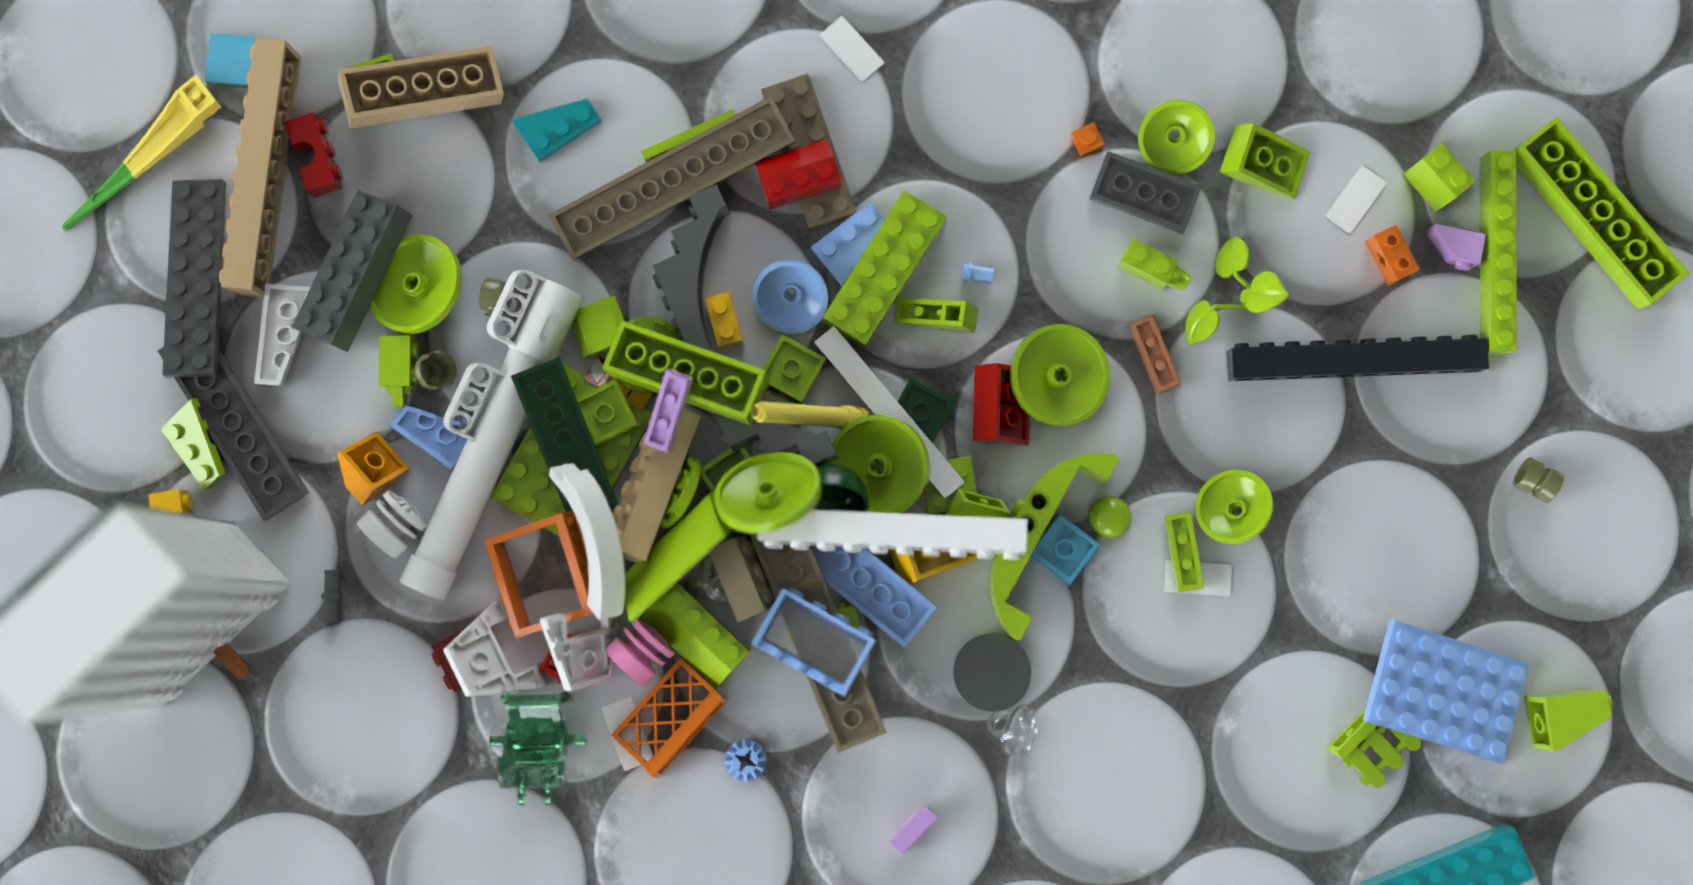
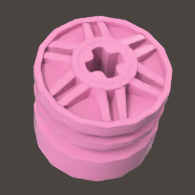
M637 618L633 623L631 622L637 630L636 633L629 627L623 629L630 640L625 642L616 637L607 646L605 652L627 675L644 687L656 674L650 663L654 661L661 666L666 664L659 653L661 652L668 658H671L675 653L668 645L667 640L654 627Z

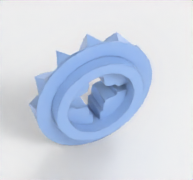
M742 739L733 743L727 750L725 757L728 772L735 779L746 782L758 778L764 771L767 762L766 753L762 746L750 739ZM751 750L750 760L756 766L747 764L741 771L740 765L742 761L735 755L745 756Z

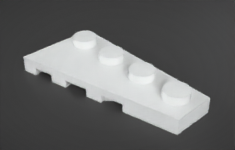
M265 284L254 384L283 387L303 333L292 328V325L311 287Z

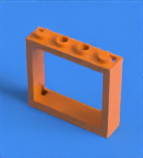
M574 511L563 512L485 539L486 551L494 569V578L499 585L502 603L506 608L509 626L515 639L541 631L543 628L541 622L534 625L529 623L505 541L555 524L582 607L580 610L565 614L566 622L594 614L587 605L589 592L588 559L582 531Z

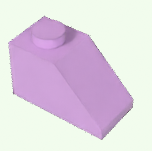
M1434 224L1427 229V236L1446 263L1455 265V268L1459 270H1470L1481 263L1486 234L1440 224Z

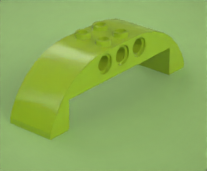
M1105 453L1086 454L1066 460L1041 476L1028 490L1024 498H1019L1010 511V514L1013 515L1012 519H1027L1029 524L1026 538L1025 556L1020 555V560H1006L1004 555L993 554L988 582L994 613L1010 638L1020 641L1032 617L1007 604L1005 601L1076 472L1102 484L1108 481L1120 459L1117 455ZM1033 497L1041 501V509H1035L1032 506L1031 500Z

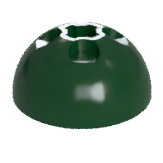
M828 463L816 466L822 484V491L817 504L812 510L868 511V490L857 473L846 466Z

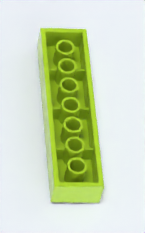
M1557 116L1512 150L1516 151L1517 168L1637 310L1654 303L1690 274Z

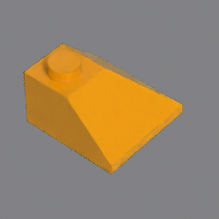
M377 431L338 453L345 487L362 506L382 495L410 469Z

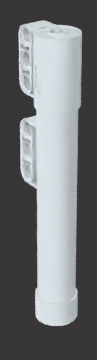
M516 270L509 276L487 323L488 334L492 338L507 344L509 351L500 370L481 363L469 365L443 419L446 429L466 438L467 442L415 554H411L399 580L402 584L428 596L445 601L457 575V572H455L526 418V413L511 375L557 357L583 300V297L578 293L528 270ZM522 274L526 276L528 281L523 289L518 285V278ZM510 298H514L517 302V307L512 312L507 308V302ZM500 321H503L506 325V331L502 335H499L496 331V325ZM478 368H482L485 376L483 380L477 382L474 378V373ZM471 391L474 395V400L471 404L465 405L463 397L465 393ZM461 415L463 424L455 429L452 421L455 416Z

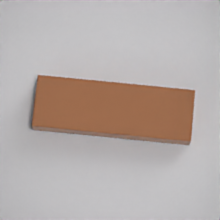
M1153 314L1129 323V329L1156 394L1180 386L1181 381Z

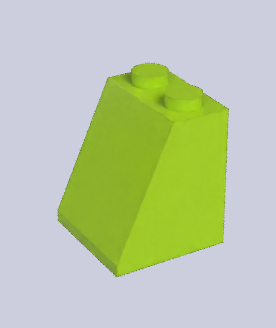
M1442 142L1403 174L1436 212L1476 182L1473 176Z
M1583 688L1524 696L1533 748L1559 751L1612 717L1613 703L1607 690Z

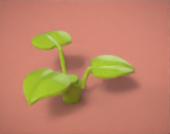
M1233 236L1221 248L1215 260V269L1220 277L1229 278L1234 275L1246 287L1240 294L1242 304H1215L1211 307L1210 303L1205 300L1197 303L1189 312L1185 325L1188 343L1192 346L1209 339L1217 331L1220 317L1216 310L1241 309L1246 311L1248 309L1252 313H1263L1290 297L1279 277L1273 272L1265 271L1260 273L1253 279L1251 285L1239 275L1238 271H1242L1248 266L1250 253L1246 243L1237 236Z

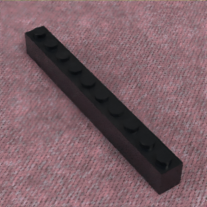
M1447 335L1438 336L1436 340L1427 341V337L1420 336L1411 338V341H1401L1400 337L1385 339L1386 342H1376L1375 338L1361 339L1360 343H1351L1350 339L1336 340L1335 344H1325V340L1310 341V345H1300L1299 341L1285 342L1284 346H1275L1274 342L1259 343V347H1249V343L1234 344V348L1226 352L1228 382L1482 372L1489 369L1487 338L1478 339L1477 335L1461 336V339L1452 340V336Z

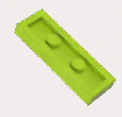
M1191 512L1164 516L1177 592L1204 588Z

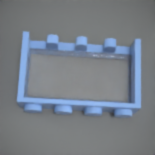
M791 587L787 591L783 588L751 644L846 697L848 690L876 642L875 639L871 638L873 633L862 626H859L858 630L848 625L850 620L839 613H836L835 617L825 612L827 607L813 600L812 604L803 600L804 594Z

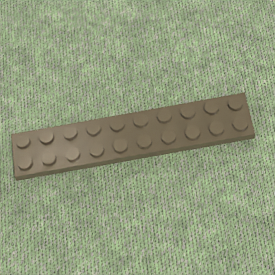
M770 96L549 214V217L572 260H575L690 199L689 196L716 185L756 162L795 143V139L773 97Z
M749 533L776 599L783 588L789 591L792 587L804 594L803 600L811 604L813 600L827 607L825 612L835 617L838 611L811 546H809L808 551L793 550L790 547L791 545H783V549H768L762 542L757 540L758 533ZM785 602L781 613L798 656L845 683L857 662L848 636L807 614L811 612L807 611L805 613ZM861 669L848 690L846 697L807 676L837 753L887 733Z

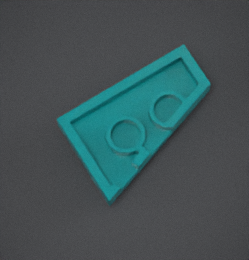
M588 99L511 119L539 162H542L602 122Z

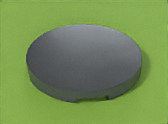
M983 634L971 639L961 648L954 662L953 678L958 692L966 702L977 709L996 712L1008 709L1022 699L1030 684L1031 667L1025 651L1014 640L1000 634Z

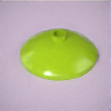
M1183 99L1168 100L1155 106L1144 117L1138 132V145L1144 160L1151 167L1171 175L1185 174L1202 165L1209 157L1215 141L1214 126L1207 112L1198 104ZM1174 129L1179 131L1176 137L1170 136V132Z
M1227 470L1213 476L1201 488L1195 504L1196 518L1202 530L1212 539L1225 544L1244 543L1258 536L1268 525L1273 513V497L1266 483L1256 474L1245 470ZM1241 509L1242 513L1238 516H1235V511Z

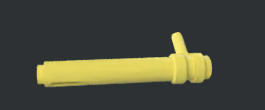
M763 401L754 404L751 412L752 418L757 422L838 427L841 430L856 419L874 415L871 410L864 406L842 405L840 407Z

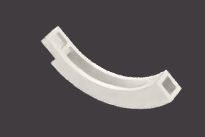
M574 463L551 467L549 477L570 503L585 542L589 568L587 605L599 620L622 615L625 599L624 562L616 524L606 498L588 469L580 471Z

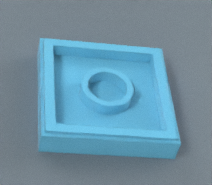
M210 33L205 82L210 85L248 87L246 77L248 70H251L252 63L250 48L254 45L255 37Z
M1059 513L1041 536L1031 557L1066 584L1070 585L1101 544Z

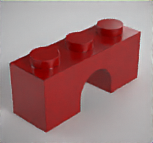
M311 112L285 121L284 124L291 145L299 152L306 149H314L315 151L314 160L309 165L299 168L306 192L315 198L342 189L340 180L343 179V175L339 166L334 163L333 157L336 154L332 143L327 142L325 134L328 133V128L323 118L319 119Z

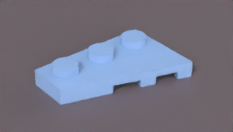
M407 405L390 424L392 429L451 471L454 470L467 442L466 438L446 429L443 422L444 418ZM452 421L455 429L461 427V422Z

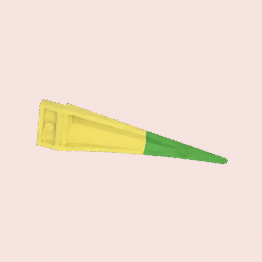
M197 75L193 76L176 90L164 110L133 151L61 228L65 231L69 230L205 126L204 121L214 115L221 108V105Z

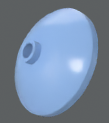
M782 260L766 267L756 279L752 292L753 306L759 318L771 329L785 334L802 333L816 326L823 318L829 300L828 289L822 276L810 265L796 260ZM788 289H795L797 294H790Z

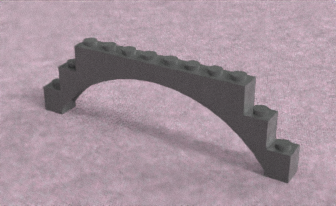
M717 184L689 196L692 202L689 210L694 221L671 231L674 240L670 242L676 255L652 265L656 273L652 275L657 288H662L665 296L661 297L666 310H671L674 315L671 322L676 333L681 332L684 339L683 342L713 352L706 330L703 313L702 292L704 272L715 235L724 218L731 214ZM710 412L714 423L719 422L722 428L719 436L724 446L729 445L733 451L761 440L757 442L761 454L771 452L793 453L799 450L796 454L807 458L815 466L839 460L826 431L815 433L790 424L762 423L756 420L750 426Z

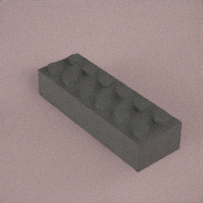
M357 190L292 328L348 352L413 215L396 204Z

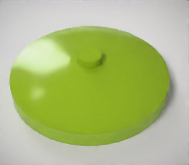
M414 234L403 237L370 305V309L376 319L391 330L403 334L421 333L439 324L451 312L461 290L462 272L456 254L447 244L430 235Z
M1054 324L1035 330L1019 344L1010 365V384L1017 403L1031 418L1049 426H1070L1085 421L1100 408L1109 389L1110 368L1104 350L1093 336L1076 326Z
M878 414L861 417L845 426L833 441L832 445L839 460L830 464L846 466L860 476L869 494V509L867 512L900 514L911 508L924 493L930 475L928 450L916 430L903 420L889 415Z
M771 452L753 456L732 467L719 481L715 490L714 501L720 518L730 527L743 532L765 533L788 527L811 512L820 498L822 484L816 466L807 458L794 453Z

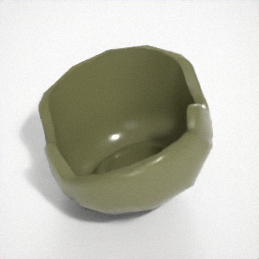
M486 278L483 281L479 293V308L488 312L485 313V316L491 317L506 282L494 278ZM512 298L507 302L508 309L511 306Z
M440 350L423 354L418 358L414 367L415 377L420 385L430 390L450 386L457 375L456 363L452 356Z

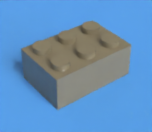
M750 534L732 538L713 547L709 551V555L737 621L741 622L771 610L776 598Z

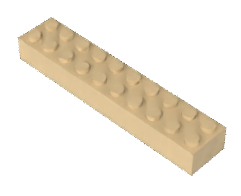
M255 37L254 45L250 48L252 63L251 70H248L246 77L248 92L243 98L245 114L244 119L240 122L241 143L237 145L236 149L238 164L237 169L233 172L235 186L234 193L230 195L229 199L231 215L226 222L228 237L227 243L224 244L222 250L224 266L219 273V282L222 288L237 296L264 299L265 284H271L290 143L284 122L293 119L301 56L286 40Z

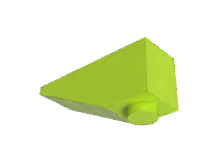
M898 298L894 323L952 332L975 333L979 308L967 301Z

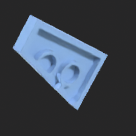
M871 202L811 246V250L841 288L885 220Z

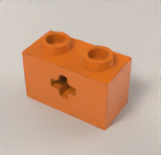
M1397 224L1365 241L1388 286L1420 270Z

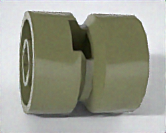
M1528 457L1517 470L1513 479V486L1526 493L1532 491V495L1537 499L1549 503L1561 489L1564 475L1555 469H1545L1543 463Z

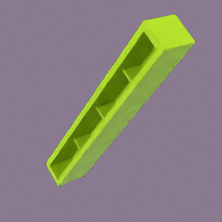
M1490 150L1480 158V233L1486 234L1480 263V339L1487 338L1488 355L1507 356L1517 352L1516 151Z

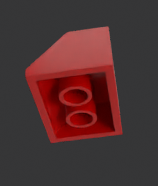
M827 139L774 155L755 163L769 210L842 188L841 177Z
M1001 363L975 365L972 441L987 444L1029 445L1030 416L1023 411L1013 395L1010 384V365Z

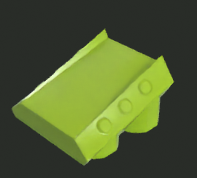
M615 296L604 298L578 309L572 322V327L584 358L598 357L609 352L613 337L618 331L621 321H624Z

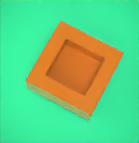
M1094 122L1070 134L1081 157L1105 145Z

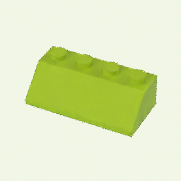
M678 581L656 600L642 617L715 689L751 652Z

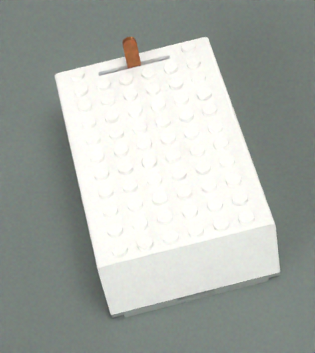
M116 503L109 510L101 509L0 603V698L23 723L31 724L160 708L168 700L173 701L183 692L181 688L215 656L219 658L235 677L239 679L247 678L251 672L249 665L228 643L264 609L269 610L278 602L277 597L289 586V580L233 521L123 503Z

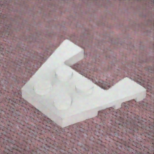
M502 596L490 604L443 649L466 697L538 690L546 686L541 673L538 672L537 665L517 674H513L491 630L492 626L509 619L506 608L502 603Z
M558 613L540 618L564 690L574 691L611 679L614 661L607 655L605 649L614 640L615 630L620 628V623L617 620L618 616L601 620L600 629L567 638L565 614Z

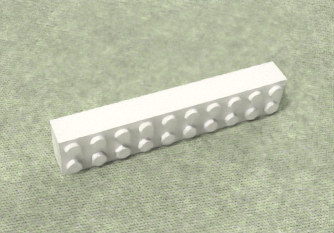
M811 510L804 518L788 527L776 531L758 533L757 540L762 542L768 549H783V545H791L790 547L793 550L808 551L809 546H817L819 551L835 552V547H843V550L849 553H861V548L870 549L874 554H887L888 550H897L899 555H914V551H923L924 556H940V552H950L951 557L966 558L967 553H977V558L993 559V554L1004 555L1006 560H1020V555L1025 556L1027 519Z

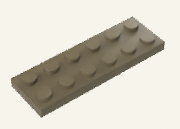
M809 74L761 89L764 99L770 96L773 97L795 139V143L781 149L782 153L826 139L833 153L841 177L842 188L799 201L809 230L853 216L857 212Z

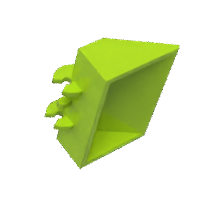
M714 489L689 513H687L688 509H686L678 523L655 545L652 543L645 562H636L625 572L624 603L630 622L633 623L732 529L718 514L714 501Z

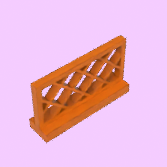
M680 658L611 736L652 777L659 778L728 700L683 658ZM683 666L689 672V683L675 684V673ZM693 677L697 681H699V683H693ZM693 686H704L710 693L703 701H694ZM675 687H689V702H676ZM662 688H671V703H658V692ZM699 704V706L694 710V705ZM689 705L690 716L686 720L676 721V706ZM671 706L672 721L658 722V707ZM645 707H654V722L641 723L640 712ZM672 724V736L668 740H659L658 725ZM676 724H682V725L676 730ZM654 725V741H641V726ZM636 726V742H627L620 736L627 727ZM664 743V745L659 749V744ZM642 744H654L655 755L648 762L641 756ZM631 745H636L637 751Z

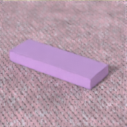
M671 369L666 370L643 444L666 453L671 451L693 378Z

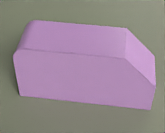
M926 805L923 806L890 839V842L901 854H904L938 819L937 816Z

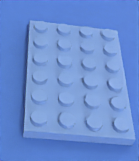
M1390 620L1363 721L1504 764L1530 664L1397 620Z

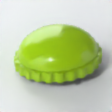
M1104 496V498L1101 497L1099 500H1095L1087 515L1092 531L1102 538L1106 537V539L1121 537L1131 526L1132 512H1130L1128 504L1124 503L1123 499L1113 496Z

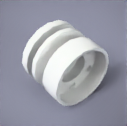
M387 490L383 496L390 505L382 500H378L376 505L382 513L379 515L368 510L357 521V525L380 549L391 557L398 559L409 547L408 542L403 536L406 534L417 539L419 534L412 526L420 531H425L428 525L412 504L403 497Z

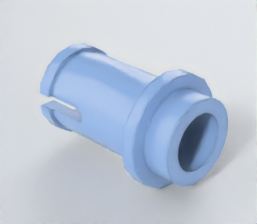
M968 262V264L963 263L961 279H965L966 282L975 280L991 284L994 268L972 265L971 262Z

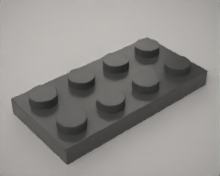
M1107 151L1089 199L1184 234L1202 186Z

